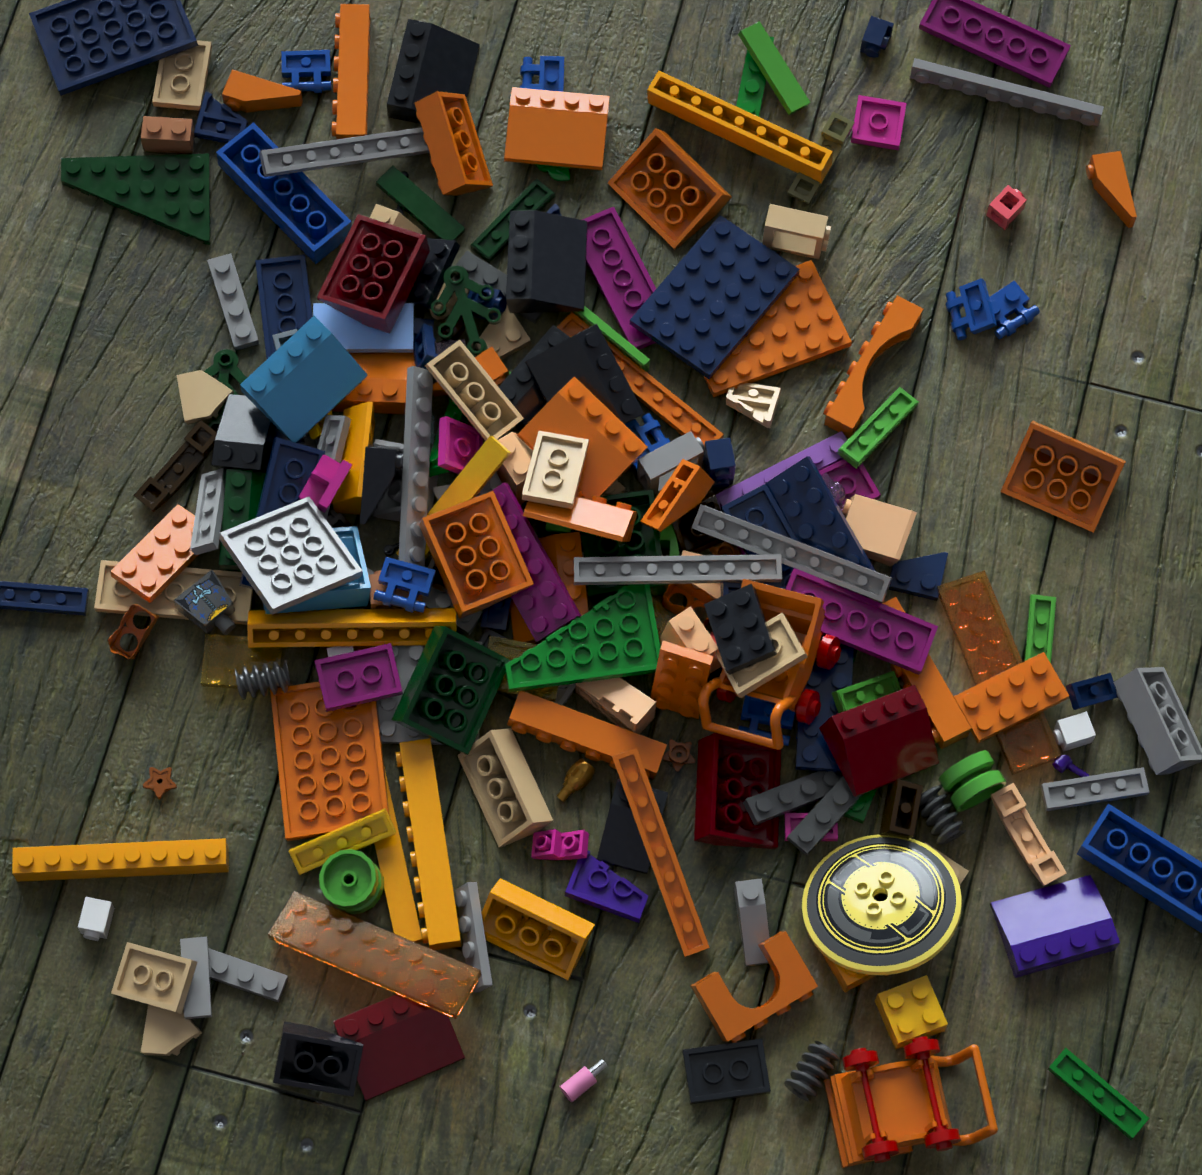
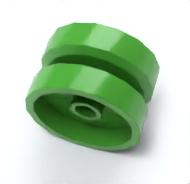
M986 750L962 759L947 769L938 779L944 791L954 792L950 801L957 812L968 810L991 797V794L1002 789L1007 783L1000 771L991 770L995 762Z
M353 849L340 850L331 855L323 864L319 874L320 888L324 896L341 911L350 914L364 913L373 908L380 900L384 890V877L379 867L363 852Z

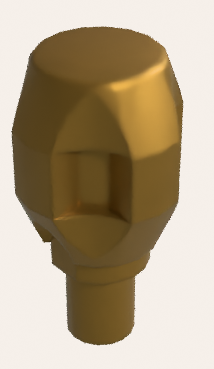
M583 758L576 761L567 771L565 782L563 783L564 787L556 796L565 802L571 793L579 791L590 782L595 768Z

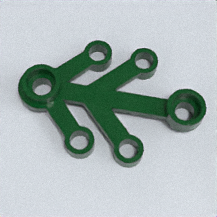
M458 265L451 266L444 273L446 286L439 299L431 304V310L434 315L443 316L447 311V303L454 292L456 293L458 301L446 322L438 327V333L442 339L448 340L452 338L454 328L462 315L470 340L467 344V349L476 357L487 350L488 346L482 338H479L472 312L486 318L492 325L500 323L502 315L496 308L489 309L467 298L465 289L479 294L483 301H491L495 296V292L490 285L482 286L469 279L465 268ZM454 274L460 275V279L458 281L452 280V276ZM484 290H491L490 296L484 297L482 295ZM438 304L443 305V310L440 312L435 311V306ZM491 313L498 314L496 320H491L489 316ZM443 328H450L448 335L442 334ZM476 343L481 344V349L478 351L472 349Z
M229 349L220 350L214 356V364L204 372L212 377L219 374L218 381L233 390V395H238L228 383L229 374L239 384L248 377L237 367L239 360L234 351ZM224 358L230 359L228 363L221 362ZM226 401L219 410L217 419L213 417L212 422L208 424L210 428L219 427Z

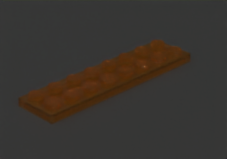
M985 570L937 586L940 601L975 685L1023 662ZM1044 712L996 734L1012 775L1055 761L1058 757L1062 756Z
M295 891L268 933L270 940L454 1019H457L482 975L481 970Z

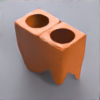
M670 584L663 595L661 606L678 615L690 606L692 609L696 607L705 608L704 604L715 599H712L706 591L695 589L692 584ZM675 593L683 594L687 598L686 607L671 604L669 601L670 597ZM707 618L706 621L702 623L704 627H706V625L709 623V619Z
M132 604L123 616L119 628L108 639L110 651L127 659H135L159 617L138 604ZM139 611H145L151 617V623L146 629H138L133 624V617ZM127 633L135 635L138 640L136 649L130 652L123 650L120 646L121 637Z

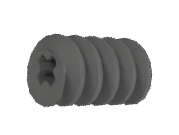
M286 659L283 662L282 668H280L277 661H274L271 670L267 663H263L262 671H259L257 666L253 665L251 673L244 666L242 667L241 675L235 669L237 688L242 700L246 699L247 692L253 698H256L258 690H260L263 697L267 696L268 688L276 695L279 686L284 693H287L288 686L291 685Z
M941 785L923 792L919 809H923L920 814L921 817L928 818L926 825L933 827L931 834L933 836L939 835L936 839L939 845L947 844L966 832V830H959L964 823L963 821L954 822L958 812H948L953 804L943 803L948 795L938 794L942 789Z
M815 1041V1044H809L808 1051L810 1053H803V1061H798L796 1064L798 1070H792L790 1073L792 1079H786L784 1082L785 1087L805 1101H809L807 1095L817 1096L813 1086L823 1087V1084L818 1080L819 1077L828 1079L829 1076L824 1071L825 1068L834 1070L835 1067L831 1064L830 1060L840 1061V1057L830 1047L819 1041Z

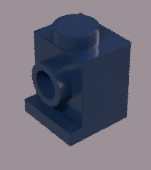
M871 16L862 39L860 52L872 58L879 57L881 49L886 50L889 39L892 36L894 23Z
M493 289L495 296L488 302L483 301L479 294L469 291L467 298L489 309H498L501 315L507 306L506 297L501 290ZM484 290L482 295L484 297L490 296L491 290ZM472 312L474 318L486 319ZM491 313L489 318L491 320H496L498 318V314Z

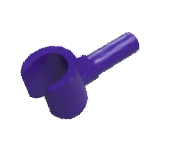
M1061 755L1052 763L1053 767L1060 773H1063L1068 768L1080 777L1089 776L1088 773L1076 767L1068 755Z

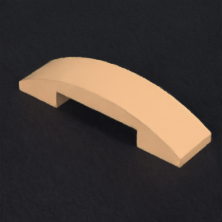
M1012 783L991 794V799L1005 829L1038 881L1045 886L1066 875L1067 873L1054 850L1050 851L1025 808L1027 805L1015 784Z

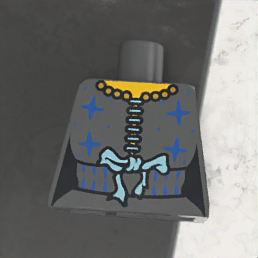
M213 570L209 571L174 599L176 609L206 633L218 627L224 635H227L236 627V624L229 617L235 612L234 604Z

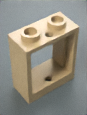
M770 204L762 244L769 249L819 260L821 251L826 252L831 231V226H827L828 216Z

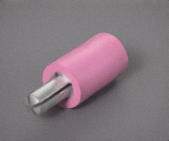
M601 1059L590 1069L584 1066L563 1083L560 1089L566 1098L573 1102L597 1082L595 1076L607 1067L606 1062Z

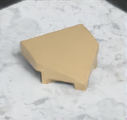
M202 370L177 375L183 416L187 425L212 417L217 419L219 416L218 412L229 394H234L233 390Z
M148 1005L141 1053L144 1055L170 1056L174 1054L178 1056L180 1049L193 1037L197 1038L202 1032L191 1019L184 1018V1008L182 1014Z

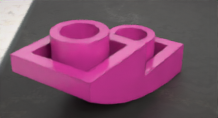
M556 829L534 832L531 857L541 860L587 858L589 833L585 830L560 833Z

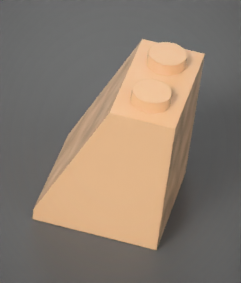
M511 432L498 440L511 454L496 473L502 483H508L517 501L522 505L526 501L522 500V491L533 450L517 436L518 434Z
M857 494L851 497V500L846 499L842 508V513L845 514L847 522L869 559L890 567L900 560L917 512Z
M691 606L668 621L659 638L660 647L662 642L666 641L713 656L710 674L721 667L715 655L719 651L718 646Z

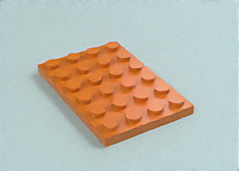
M812 260L796 265L800 269L798 276L710 380L704 376L713 397L727 393L729 388L735 387L737 389L739 385L757 382L851 346L852 341Z
M319 682L288 686L287 693H284L280 687L276 695L270 689L285 839L292 841L322 836L386 808L390 817L377 701L326 712Z

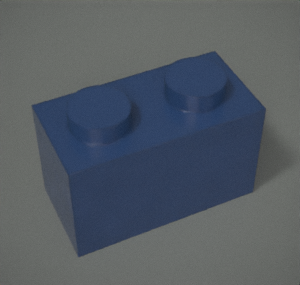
M731 438L705 441L703 464L705 472L714 481L712 487H715V489L727 488L733 484L736 467Z

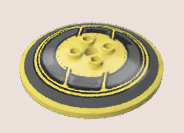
M880 834L851 840L827 854L810 874L802 898L804 924L810 939L818 950L835 964L853 972L867 975L898 974L917 968L931 960L943 950L953 937L958 927L962 910V897L958 879L949 863L937 851L912 838L907 839ZM879 893H884L888 896L886 900L881 902L874 900L875 895Z

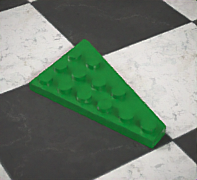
M630 584L627 587L624 586L613 596H609L595 605L589 612L575 618L569 625L555 631L534 648L528 649L520 657L514 658L505 664L508 691L516 692L655 673L661 647L650 585Z

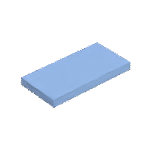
M313 303V316L336 337L348 353H413L414 303L404 304L390 334L368 327L325 303Z

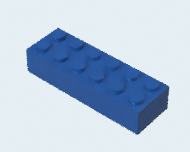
M253 122L216 152L218 166L317 264L345 241L352 227V222L303 172L264 177L259 153L261 150L278 147Z
M1108 804L1081 845L1077 855L1202 933V862Z

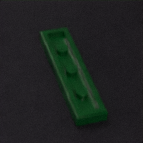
M393 165L376 181L377 187L437 239L456 241L465 232L464 226Z
M536 178L471 244V249L490 263L509 244L510 211H541L555 197V193Z

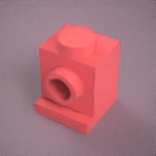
M1007 185L989 204L986 216L1006 230L1008 225L1025 208L1027 199L1019 190Z

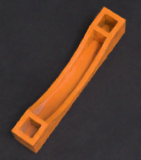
M898 295L893 303L890 301L887 303L882 313L884 315L882 322L877 321L870 333L873 337L870 342L865 341L859 351L860 359L858 362L853 361L847 371V374L850 376L846 382H840L835 392L838 395L835 401H829L823 412L826 415L824 425L837 432L842 431L849 438L854 434L863 418L865 410L862 384L868 369L885 350L899 342L910 339L921 320L923 308Z

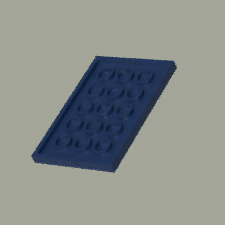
M64 0L29 13L60 96L198 46L181 0Z
M720 215L630 319V325L710 380L798 276L800 269Z

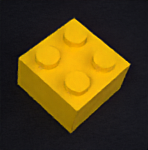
M927 975L878 993L876 996V1006L895 1050L912 1043L914 1038L930 1037L945 1031L948 1025Z

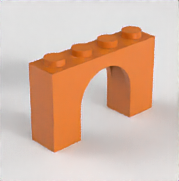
M780 931L758 945L772 968L775 977L774 991L763 1005L756 1008H747L740 1005L732 997L718 972H712L691 985L722 1041L728 1042L731 1040L732 1043L737 1042L746 1036V1030L754 1027L756 1030L769 1022L767 1018L772 1014L776 1013L779 1016L790 1010L791 1006L789 1004L798 999L799 1002H802L814 995L812 990L817 988L818 985L786 931Z

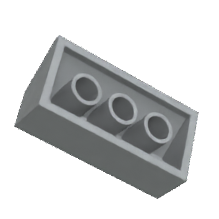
M1164 667L1136 668L1113 682L1117 689V696L1123 702L1127 711V718L1136 730L1138 742L1144 748L1149 758V765L1156 775L1171 774L1202 762V747Z

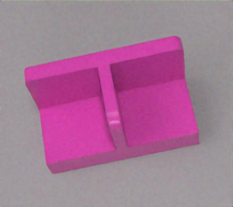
M322 455L300 493L299 499L310 496L318 509L325 513L352 464L345 460L339 463L327 455Z

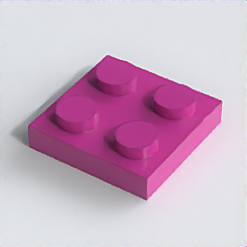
M858 95L851 143L899 150L906 103Z
M445 416L439 419L438 466L460 474L483 445V437L475 427Z

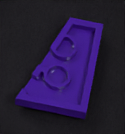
M587 851V858L577 860L564 895L565 897L638 923L648 901L647 894L624 877L618 876L603 861L600 862L590 855V851Z

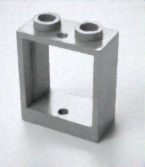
M690 431L640 457L637 464L636 478L643 489H653L654 495L660 493L682 459L702 468L705 451L703 442L699 437L695 438Z

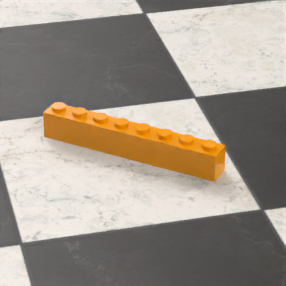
M658 70L647 89L649 104L796 173L800 172L822 183L832 166L833 151Z
M405 608L326 609L276 613L273 615L265 614V610H249L247 622L248 648L380 646L389 643L392 646L426 645L434 626H446L456 632L455 608H425L424 613L417 611L411 613L405 611Z
M431 739L399 743L400 751L395 752L397 767H403L404 776L399 777L401 792L407 793L408 801L403 802L404 816L410 817L411 826L406 827L408 842H414L415 851L410 852L412 868H418L419 876L414 877L416 893L421 892L422 902L417 904L419 918H425L426 928H421L423 944L429 943L430 951L461 947Z
M226 838L13 848L12 874L17 882L229 872V853Z

